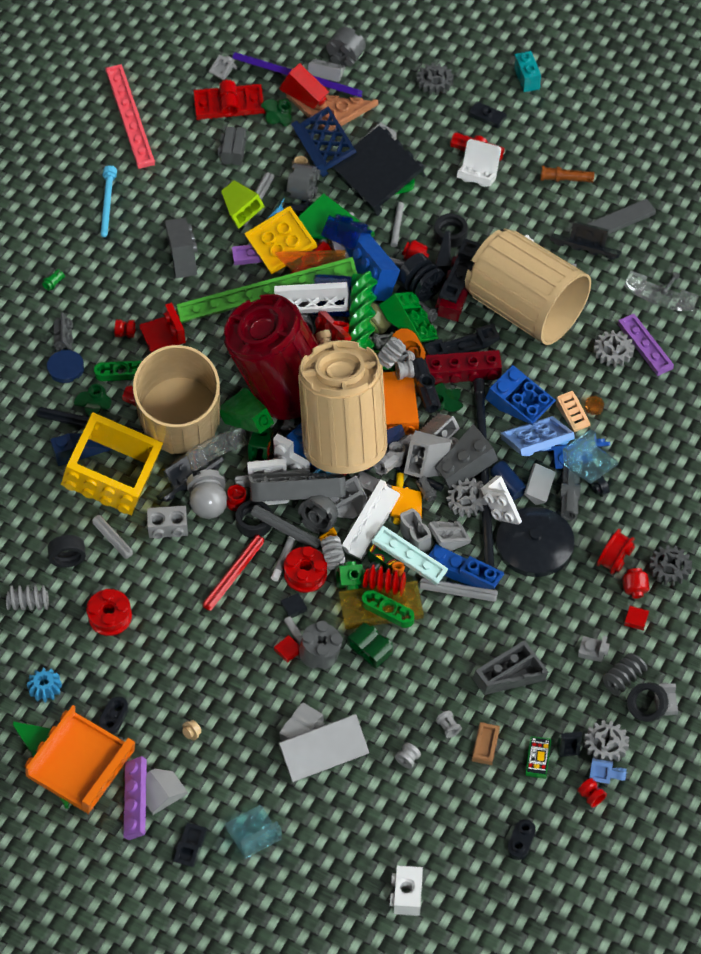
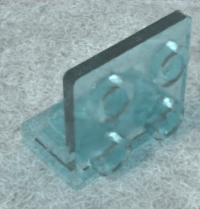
M591 429L563 448L564 466L590 484L618 465L616 459L597 447L596 432Z
M261 805L225 824V828L245 859L282 839L281 827L278 822L272 823Z

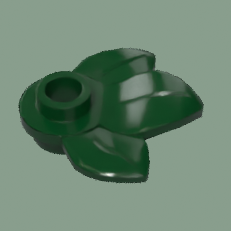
M268 99L261 104V107L267 111L265 120L268 124L276 125L280 122L284 127H287L291 123L292 117L290 112L292 107L288 100L281 99L276 101Z
M443 383L435 385L441 403V408L437 411L455 412L463 408V404L458 401L461 396V389H446Z
M100 384L91 385L88 391L79 393L74 401V406L84 407L88 417L91 416L92 412L98 414L101 409L109 410L112 404L111 398L106 395L105 388Z

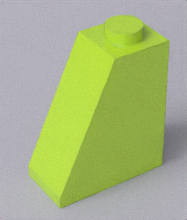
M235 180L221 191L229 214L238 229L265 207L256 192Z

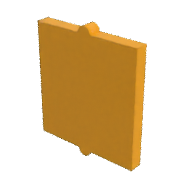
M391 486V489L400 493V497L393 507L390 516L400 518L401 513L413 508L420 514L422 519V492L411 490L408 487Z

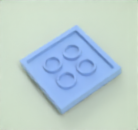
M553 416L538 420L533 425L526 424L500 433L501 439L521 456H531L536 451H546L551 449L552 446L565 445L575 439L574 432Z

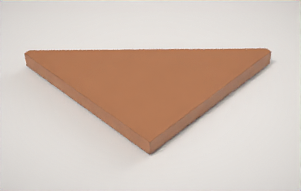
M286 94V97L308 118L329 106L341 126L378 105L377 99L369 101L363 100V98L349 97L350 99L327 95V101L321 107L318 105L312 109ZM329 113L323 116L321 120H328ZM321 124L318 126L320 130H323L325 125ZM330 125L328 131H334L336 126Z

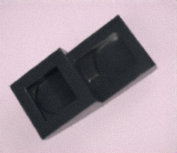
M187 822L173 862L194 868L208 829Z

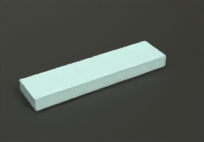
M382 526L372 539L371 543L404 563V565L436 586L448 571L447 567L385 526Z

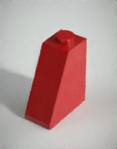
M300 63L288 73L279 88L282 92L312 109L318 105L321 107L327 101L326 96L329 93Z

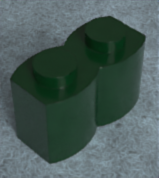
M365 622L347 637L348 646L376 669L393 654L391 640L379 635L378 630L373 625H368Z

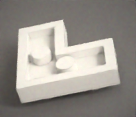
M277 433L273 438L274 459L285 458L286 467L292 469V471L310 470V462L294 453L293 441Z

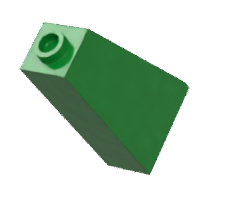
M243 388L220 406V416L227 425L261 434L274 424L267 408L247 388Z

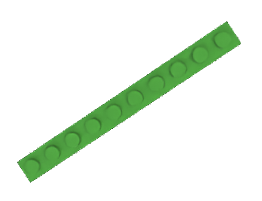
M350 257L177 304L181 323L236 309L247 300L253 302L261 299L260 295L274 294L275 286L333 283L351 278L352 274H357L354 259Z

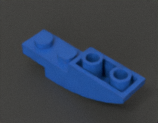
M437 544L429 554L430 557L448 568L444 576L470 586L494 589L504 575V572L471 556L466 559Z

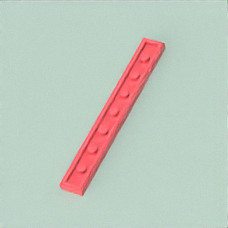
M122 64L105 68L137 167L141 169L154 166L155 161Z

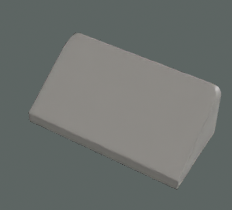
M313 59L309 62L308 71L313 76L339 82L346 67L340 64Z
M534 463L524 495L535 505L546 503L555 472Z

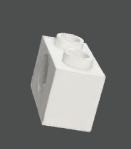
M397 866V872L392 873V886H395V893H391L390 906H394V914L420 916L423 867ZM404 888H408L411 890V892L404 893L401 890Z

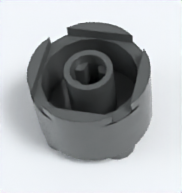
M341 27L326 44V48L333 63L352 67L365 50L366 43L361 35L357 36L354 29Z
M294 163L291 167L295 168L294 172H290L288 177L287 192L291 193L288 195V198L311 201L318 194L316 182L320 178V169H317L316 166Z
M319 621L308 626L303 632L299 646L300 659L306 666L313 669L317 667L323 670L332 667L339 656L343 640L342 636L336 628L325 621Z

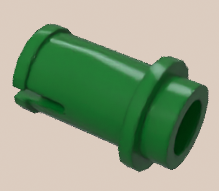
M56 269L49 277L43 279L42 285L48 291L54 290L55 285L64 279L65 275L62 271L60 272V269Z

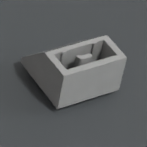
M415 430L410 440L404 474L419 478L439 476L436 466L450 451L452 440Z

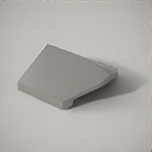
M357 476L345 481V496L330 498L337 507V517L351 519L358 517L368 501V497Z
M432 521L428 524L438 544L449 551L458 549L471 542L460 521Z
M153 769L146 773V806L152 815L188 794V791L173 771Z

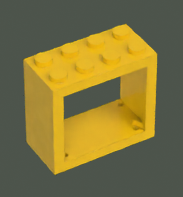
M92 412L66 466L61 485L70 491L81 493L86 498L95 499L105 506L118 509L121 513L132 515L156 464L163 442ZM88 439L145 463L134 488L77 463Z

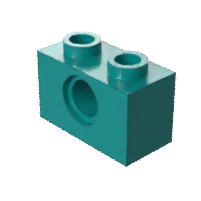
M532 51L515 54L514 69L523 92L540 89L541 73Z

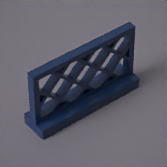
M329 106L300 124L297 120L291 123L317 169H320L322 177L328 175L327 170L356 153L355 148ZM329 113L328 120H321L323 116ZM310 124H314L313 129L305 128ZM319 124L325 125L323 130H317ZM330 125L336 126L334 131H328ZM315 134L321 135L319 140H313ZM326 135H332L330 141L324 140ZM336 136H342L340 142L334 141ZM321 145H327L325 151L319 150ZM332 146H338L336 152L330 151ZM343 147H350L346 152H341ZM328 156H334L331 161L325 162Z

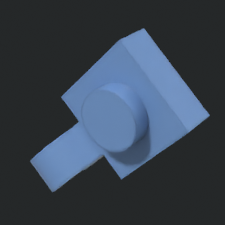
M592 758L589 779L593 778L596 782L610 784L611 778L625 781L627 769L612 768L613 762Z

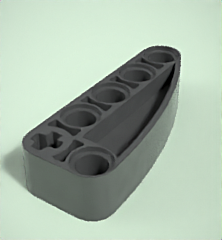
M269 473L249 476L251 501L254 502L308 499L316 495H323L329 498L346 495L345 475Z

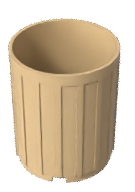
M504 228L503 232L500 230L495 231L483 242L472 259L475 262L472 271L467 270L465 277V287L474 299L545 345L555 343L572 327L581 314L591 290V278L588 274L517 231Z
M338 340L314 347L313 353L303 357L298 375L304 454L312 465L326 472L350 474L366 470L383 458L388 447L382 364H380L378 356L371 348L367 347V349L359 347L358 342Z
M166 346L149 354L137 368L133 381L135 403L144 435L163 442L161 450L170 454H186L191 449L196 451L203 448L204 445L213 439L220 424V382L215 366L203 353L188 346Z

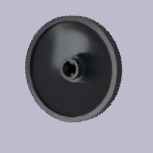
M528 507L517 510L522 520L519 525L502 521L497 531L496 548L501 560L511 570L525 576L543 577L558 572L570 561L574 551V534L569 523L556 512L540 507Z

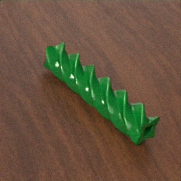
M371 271L363 274H352L349 335L352 337L351 341L358 342L359 347L367 349V347L372 349L374 347V343L369 336L375 331V327L371 324L370 320L376 315V311L372 308L371 304L377 299L372 288L378 281L371 276Z

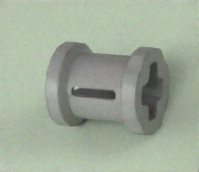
M445 711L436 718L437 724L441 725L444 729L446 738H452L462 730V727L455 722L451 711Z

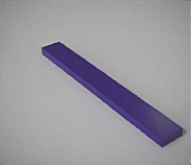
M236 52L232 57L233 59L288 75L293 70ZM314 76L325 87L362 97V90Z

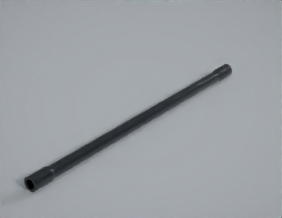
M476 378L473 380L477 429L487 439L484 397L485 382L482 378ZM489 467L479 473L480 481H482L483 485L489 482ZM483 505L484 562L495 568L491 509L489 505Z

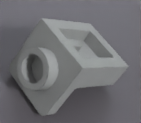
M219 54L209 72L224 81L232 69L236 70L238 67L235 65L234 59L227 55L224 57Z
M603 635L602 640L583 636L578 657L602 662L603 655H608L610 644L606 643L607 636Z
M667 682L659 684L667 693L669 700L668 709L663 716L678 715L675 694L676 684ZM654 692V700L657 711L660 701L659 697Z

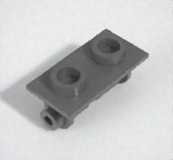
M61 312V318H56L54 321V334L56 335L54 336V347L57 351H62L66 347L72 351L73 323L63 312Z

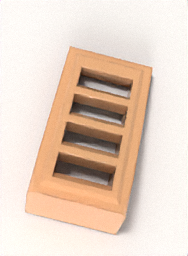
M573 391L556 398V406L573 432L590 426V422Z

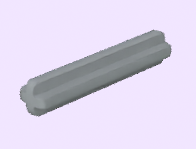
M97 515L92 519L95 527L125 559L133 555V550L101 515Z

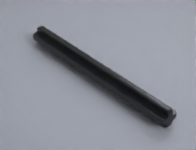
M40 407L37 410V417L84 428L90 418L45 407ZM126 426L130 429H133L137 432L144 434L143 429Z

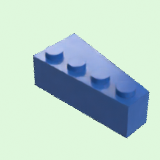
M350 231L344 247L349 257H353L358 274L371 271V276L377 279L378 283L372 288L373 293L377 296L375 301H385L392 295L400 269L368 232Z

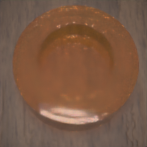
M591 396L586 399L585 410L589 414L598 415L603 411L604 401L600 397Z

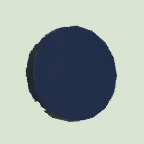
M62 350L54 353L49 358L47 371L54 381L70 383L74 381L73 379L79 378L83 374L84 361L77 352Z

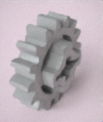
M614 330L611 331V334L605 331L604 336L599 335L598 340H595V358H600V363L607 362L606 366L613 364L614 367L617 364L624 366V361L629 363L630 358H633V340H627L628 335L622 336L621 331L618 334H615Z
M466 478L463 483L459 480V485L453 484V490H448L449 496L446 497L448 506L455 515L459 513L460 517L467 514L468 518H470L471 513L478 515L477 511H484L483 505H488L481 491L484 485L482 481L477 482L475 478L472 481Z
M602 720L601 725L595 722L594 727H589L588 734H585L584 748H588L587 754H593L594 759L599 758L600 760L611 762L614 759L619 762L620 756L625 757L626 751L629 748V736H626V730H620V724L613 726V721L606 724ZM609 738L607 746H605V742Z

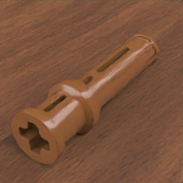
M542 165L540 181L545 179L555 180V182L569 180L593 183L594 172L565 170L559 166L549 168Z

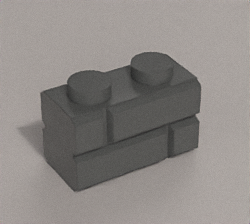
M226 127L225 133H221L222 146L218 148V157H221L222 164L242 165L247 140L245 128Z

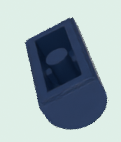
M505 461L497 463L491 469V477L494 478L496 475L502 477L513 501L524 495L526 485Z

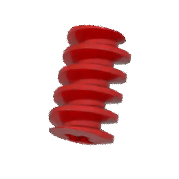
M373 564L370 569L367 568L365 571L363 588H366L369 584L371 590L377 586V590L381 592L385 587L386 593H390L392 590L393 595H397L400 591L402 597L406 584V572L403 571L402 575L398 576V570H395L392 575L390 568L384 573L382 566L376 571L375 564Z

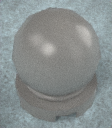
M211 469L201 470V474L194 477L191 474L187 479V489L190 492L189 504L192 511L201 518H217L227 507V494L224 490L225 476H221L219 471Z

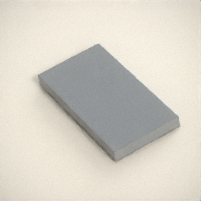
M356 714L278 742L292 782L369 754Z

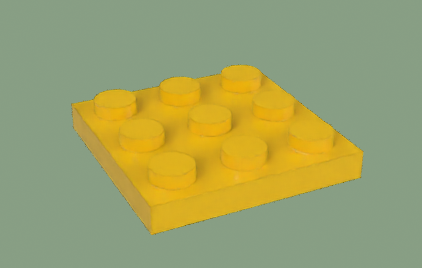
M291 206L244 233L271 275L318 247Z

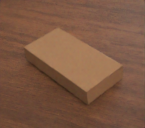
M480 722L472 756L473 762L492 765L500 726Z

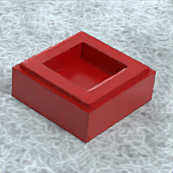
M630 606L624 626L644 631L649 611Z
M288 635L274 646V651L288 663L300 653V645Z

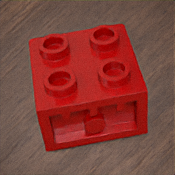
M172 303L165 304L166 312L163 313L164 317L139 325L150 353L162 347L186 343L183 325Z

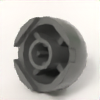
M316 495L302 502L299 506L298 514H301L303 518L302 523L308 530L319 534L320 532L327 533L337 521L338 510L335 503L329 497Z

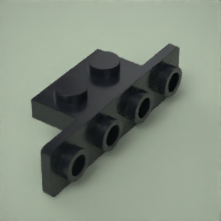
M577 221L573 222L570 237L553 234L550 237V241H553L555 245H569L574 250L580 251L584 249L592 255L603 254L606 255V258L612 260L619 258L622 254V251L605 247L609 233L608 229Z
M191 449L162 469L170 487L156 496L157 499L166 502L172 500L180 490L184 491L187 489V479L191 474L194 477L201 474V470H215L225 459L223 456L215 455L202 464L196 451Z

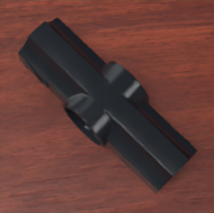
M416 358L412 361L416 384L415 392L420 396L424 410L428 413H435L441 408V403L434 386L435 378L430 374L426 360Z

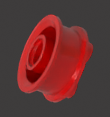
M618 529L602 551L597 561V566L603 565L611 570L610 574L612 575L615 571L619 573L625 564L624 559L626 555L630 556L635 549L633 543L635 538H628L621 533V529Z
M310 546L292 550L284 561V578L288 586L295 591L303 593L313 592L321 588L327 579V562H325L323 553Z
M104 589L95 593L88 601L87 615L89 624L98 634L104 636L117 635L125 631L132 620L130 602L121 591Z

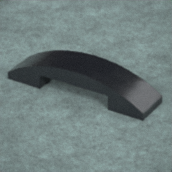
M464 238L457 259L447 281L443 285L439 298L457 303L465 287L467 270L472 271L475 264L472 259L481 246L480 243Z
M493 323L476 328V333L444 343L442 339L424 344L428 355L478 352L500 340V336Z

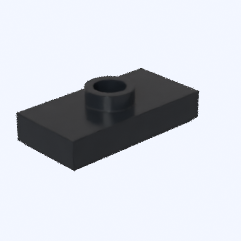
M478 101L469 111V117L497 129L507 119L506 113Z

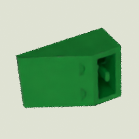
M413 292L395 293L379 305L388 322L399 329L407 328L412 330L420 342L439 339L435 327L431 325L426 311L422 309L418 297Z

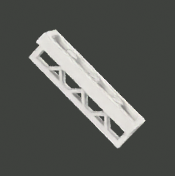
M347 282L274 287V294L287 298L298 307L300 313L349 310L350 292ZM338 300H344V305H336L334 303ZM320 301L327 302L323 306L316 305ZM302 302L309 303L305 307L298 306Z
M380 479L342 544L345 553L361 561L371 547L372 539L381 529L400 497V493L389 488L385 481Z

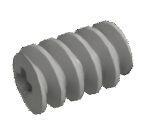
M11 585L6 596L7 610H10L11 605L15 611L18 610L19 605L21 610H26L27 605L29 610H33L35 605L37 610H41L43 605L45 610H48V591H46L44 585H42L40 591H38L36 585H34L33 591H30L29 585H26L25 591H22L21 585H18L17 591H14L13 585Z

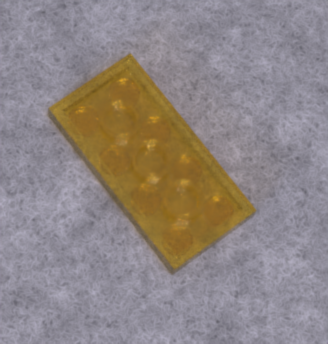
M417 581L406 582L402 597L400 591L397 595H393L392 590L390 593H386L385 587L381 592L377 590V586L373 589L412 609L414 620L424 618ZM370 587L339 592L345 629L358 628L364 622L368 625L392 623L366 610L362 606V595L364 592L371 590ZM372 598L371 600L367 599V602L369 603L371 601H374V598ZM389 605L383 607V611L387 613L394 610ZM409 616L402 617V620L409 619Z

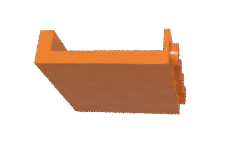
M383 372L387 430L402 424L405 432L404 435H413L415 430L419 431L414 378L404 377L403 380H398L396 372Z
M72 705L69 711H64L60 718V723L52 727L48 734V739L39 744L36 755L27 760L25 764L26 777L89 814L125 765V762L128 761L135 751V741L130 738L126 741L121 740L75 713V706Z

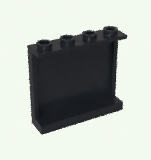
M380 125L353 146L356 153L332 167L335 174L377 216L383 212L380 206L417 175L420 174L423 178L426 176L423 171V164L419 160L415 161L412 153L408 149L405 151L401 142L398 139L394 140L389 130H384Z

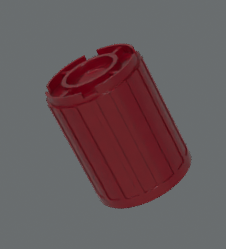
M260 295L261 299L253 302L250 300L245 301L229 316L224 328V344L250 391L267 408L270 416L281 420L296 419L301 417L298 382L299 366L303 357L313 353V348L319 344L295 304L280 295Z

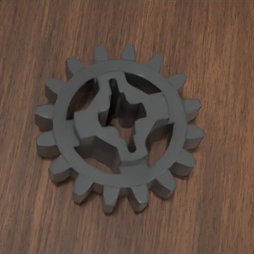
M432 63L431 66L425 64V68L421 67L420 72H417V84H419V89L423 88L424 93L429 91L430 95L433 92L438 95L441 91L444 94L445 89L450 90V86H453V74L451 69H447V65L442 67L441 63H438V65Z
M667 545L665 550L659 547V551H654L653 556L650 557L649 570L652 571L651 576H658L657 582L663 580L664 585L671 582L672 586H675L676 581L682 584L683 579L688 580L689 574L692 571V560H689L690 555H684V549L678 551L677 546L670 549V546Z

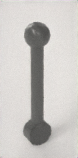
M674 272L672 274V279L665 288L661 289V294L666 295L668 293V289L674 280L679 279V273Z

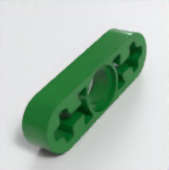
M142 361L98 363L94 367L95 378L99 381L134 380L137 368ZM120 368L126 369V372L123 374H119L116 371Z
M368 590L363 593L362 606L366 610L402 628H408L414 624V612L412 609L374 590ZM372 598H374V601H371L370 603L367 602V599L371 600ZM389 605L394 610L387 613L383 611V607ZM409 616V619L402 620V617Z

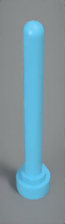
M105 166L103 168V177L106 182L101 224L102 237L108 235L112 183L117 177V169L114 166Z

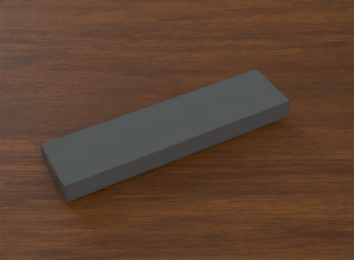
M644 199L587 224L608 229V234L655 215L656 210L648 199Z

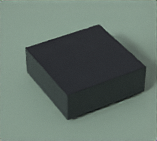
M299 593L281 600V605L288 617L293 618L307 612V606Z

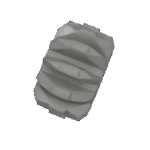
M391 337L377 354L379 362L383 367L391 368L406 350V346L400 339Z
M329 536L326 539H322L321 546L325 562H327V568L332 570L338 566H344L346 559L340 538L338 536Z

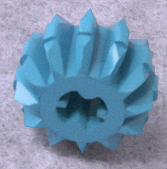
M43 667L41 672L35 670V675H29V682H27L29 695L35 697L37 702L43 699L46 703L48 698L54 701V695H60V688H62L59 674L54 673L52 668L46 671Z

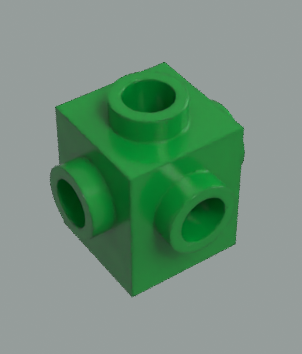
M352 561L345 562L344 566L335 568L337 588L347 587V591L358 590L359 586L363 585L366 571L363 569V565H356V562Z

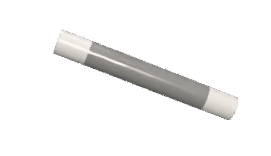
M290 536L287 538L271 576L273 581L279 580L284 568L285 558L290 553L295 539Z

